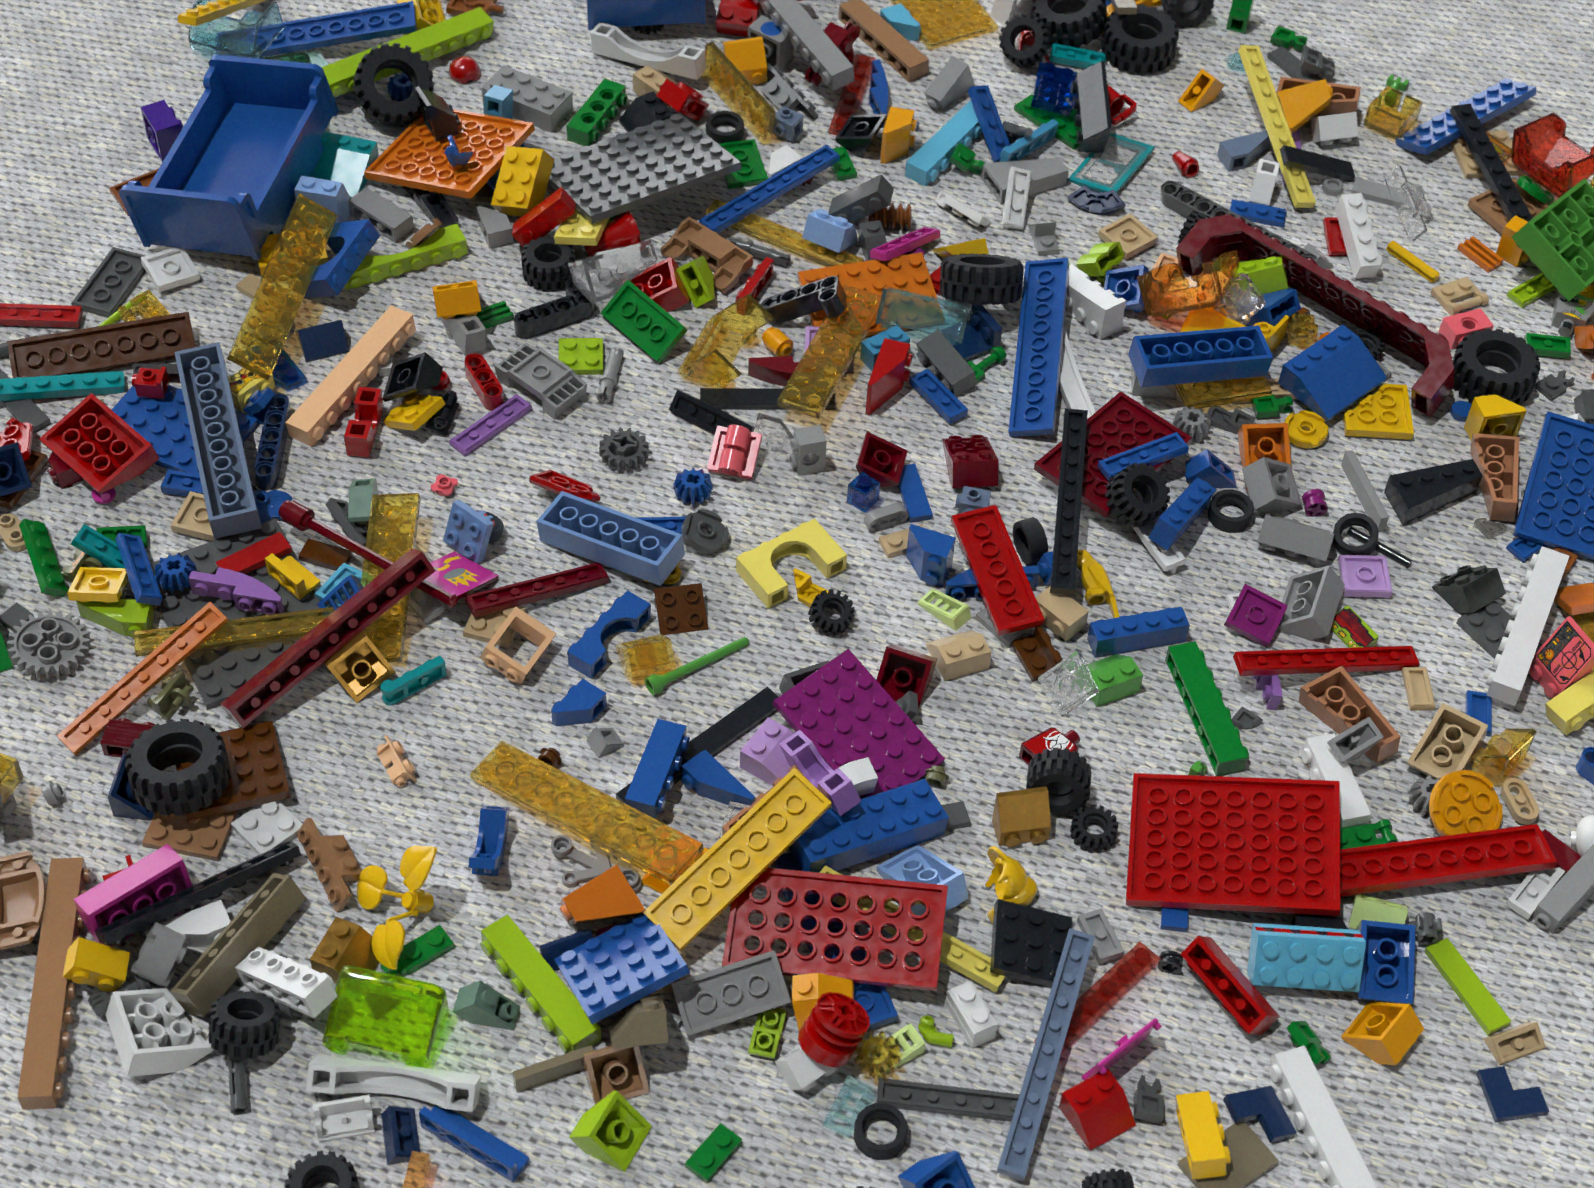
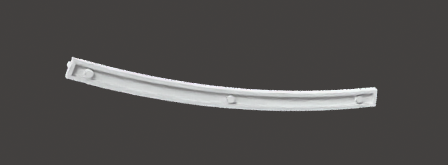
M1064 326L1059 388L1067 408L1088 410V419L1096 411L1079 373ZM1137 490L1134 496L1143 503V498ZM1157 518L1144 526L1134 527L1132 524L1131 526L1165 572L1169 570L1171 574H1174L1178 566L1185 564L1186 558L1175 544L1167 551L1148 538L1157 522Z

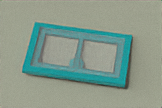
M1110 133L1104 152H1091L1067 181L1082 187L1085 185L1089 189L1098 192H1108L1114 189L1118 193L1155 150V146Z

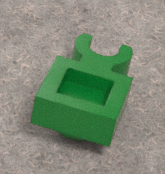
M1277 26L1271 36L1270 43L1287 49L1289 46H1293L1294 49L1302 51L1304 45L1306 46L1308 38L1302 35L1296 36L1295 31Z
M1293 1021L1286 1027L1291 1034L1292 1042L1297 1047L1305 1046L1309 1056L1316 1065L1320 1062L1325 1064L1331 1058L1328 1051L1320 1045L1322 1041L1306 1021Z

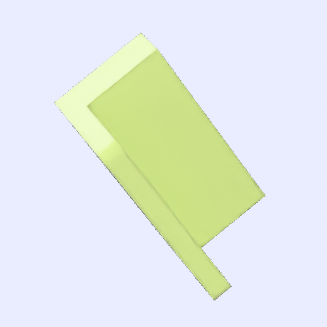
M1357 894L1353 898V909L1349 920V927L1356 929L1361 920L1405 924L1408 908L1402 904L1364 894Z

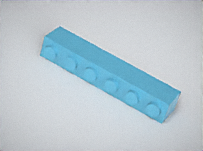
M971 100L906 161L905 177L923 186H926L931 181L934 182L938 174L948 168L949 159L959 143L968 148L973 139L980 137L982 129Z

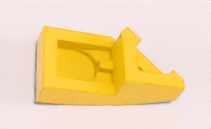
M795 568L793 573L798 601L810 608L815 597L826 589L812 583L810 575Z

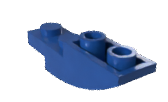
M1022 566L1031 588L1037 587L1040 575L1039 567ZM971 569L954 576L946 582L945 594L954 599H983Z

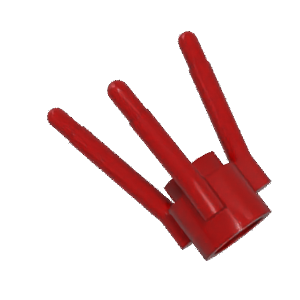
M1031 30L1020 33L1021 37L1017 39L1019 43L1018 50L1022 51L1023 44L1033 45L1036 37L1035 33ZM1048 55L1044 57L1048 64H1052V62H1049L1050 57Z

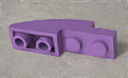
M218 567L215 575L192 571L189 576L192 594L216 597L223 600H234L236 609L246 612L253 611L282 617L284 615L282 598L270 587L248 575Z

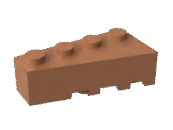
M1280 77L1277 93L1281 90L1315 81ZM1327 83V85L1332 87L1333 97H1331L1329 105L1314 117L1356 112L1357 114L1361 87Z
M1473 433L1470 453L1483 475L1480 488L1490 520L1514 522L1518 497L1519 437Z
M1342 666L1300 688L1299 703L1338 734L1370 717L1384 736L1381 741L1364 753L1375 763H1379L1398 753L1401 736Z

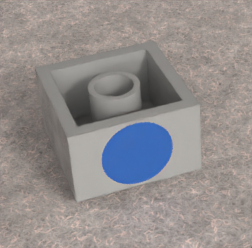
M762 15L748 27V38H763L767 64L769 63L773 68L777 66L782 71L793 62L794 46L791 40L784 36L781 28L774 24L772 19Z

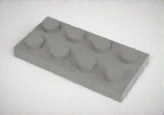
M775 950L671 983L687 1037L791 1003Z

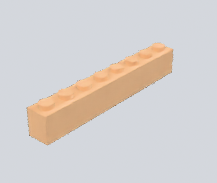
M391 305L285 422L289 437L310 447L320 440L343 411L349 408L351 402L356 398L358 388L366 387L379 372V366L387 365L390 355L392 357L399 351L406 340L415 333L416 326L413 314Z

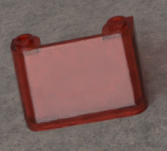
M1551 113L1514 129L1511 159L1517 169L1557 198H1560L1584 178L1587 180L1594 174V146L1588 152L1565 136L1566 122L1555 113Z

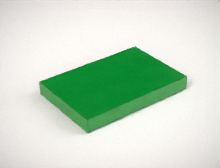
M755 139L719 144L741 162V170L724 176L728 189L756 186L768 179Z

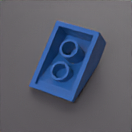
M1361 920L1356 930L1360 931L1366 941L1358 999L1413 1005L1415 925Z

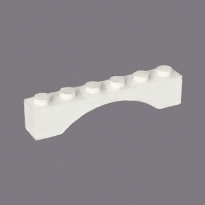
M601 22L590 32L592 53L636 65H648L660 71L698 80L706 70L705 49L685 45L675 50L652 49L632 40L617 26Z
M317 1054L308 1066L306 1091L326 1094H391L423 1100L444 1109L473 1112L479 1102L481 1075Z

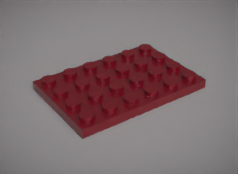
M1120 391L1087 419L1081 502L1104 518L1111 514L1110 511L1112 509L1107 507L1106 504L1109 500L1105 498V493L1108 491L1106 486L1110 482L1097 467L1098 461L1175 432L1181 436L1188 446L1191 444L1192 437ZM1062 441L1034 464L1035 471L1057 486L1059 484ZM1174 458L1154 465V470L1156 472L1160 471ZM1132 487L1133 494L1137 491V489Z

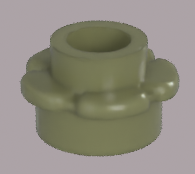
M936 765L925 770V779L928 784L939 787L945 785L949 775L945 773L946 770L943 767Z

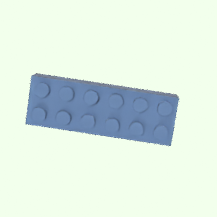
M563 491L536 521L541 542L660 586L685 555L682 534Z

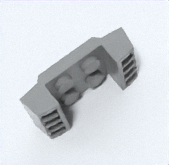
M525 343L498 365H495L499 382L508 388L518 383L542 400L543 412L553 419L586 395L587 383L579 378L573 369L542 348H535L528 343Z

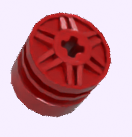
M835 992L822 994L798 1032V1042L808 1057L817 1063L827 1067L839 1068L848 1063L857 1045L870 1027L869 1016L866 1010L849 996Z

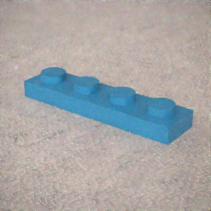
M1052 119L1034 130L1031 136L1019 138L1010 146L1004 147L1000 153L1001 158L999 162L1019 161L1047 144L1055 137L1059 123Z

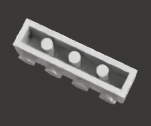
M1362 193L1341 195L1335 210L1354 279L1374 278L1379 268L1382 267V256L1378 254L1377 238L1373 236L1372 220L1369 219L1367 214V202L1364 201Z
M258 946L235 967L244 987L257 993H263L266 997H271L275 1001L313 1018L338 997L333 988L334 982L328 974H321L314 971L308 965L303 966L291 958H284L273 950L268 951Z

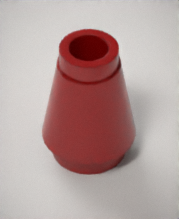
M1181 151L1173 154L1172 160L1183 176L1193 177L1198 173L1199 163L1195 158Z

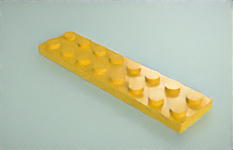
M793 768L663 892L643 914L655 925L660 924L673 945L681 952L832 806V802L798 770Z

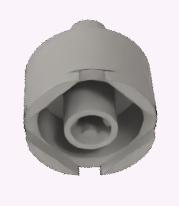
M156 922L139 951V958L137 961H134L130 972L155 984L167 987L174 975L173 971L177 963L180 964L186 953L189 939L185 935Z

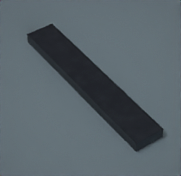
M700 388V400L720 410H835L834 389Z

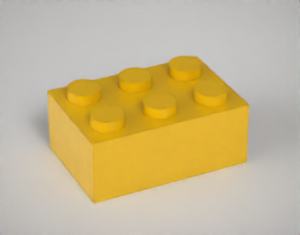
M507 146L491 205L500 213L511 216H524L544 200L554 159L544 149Z

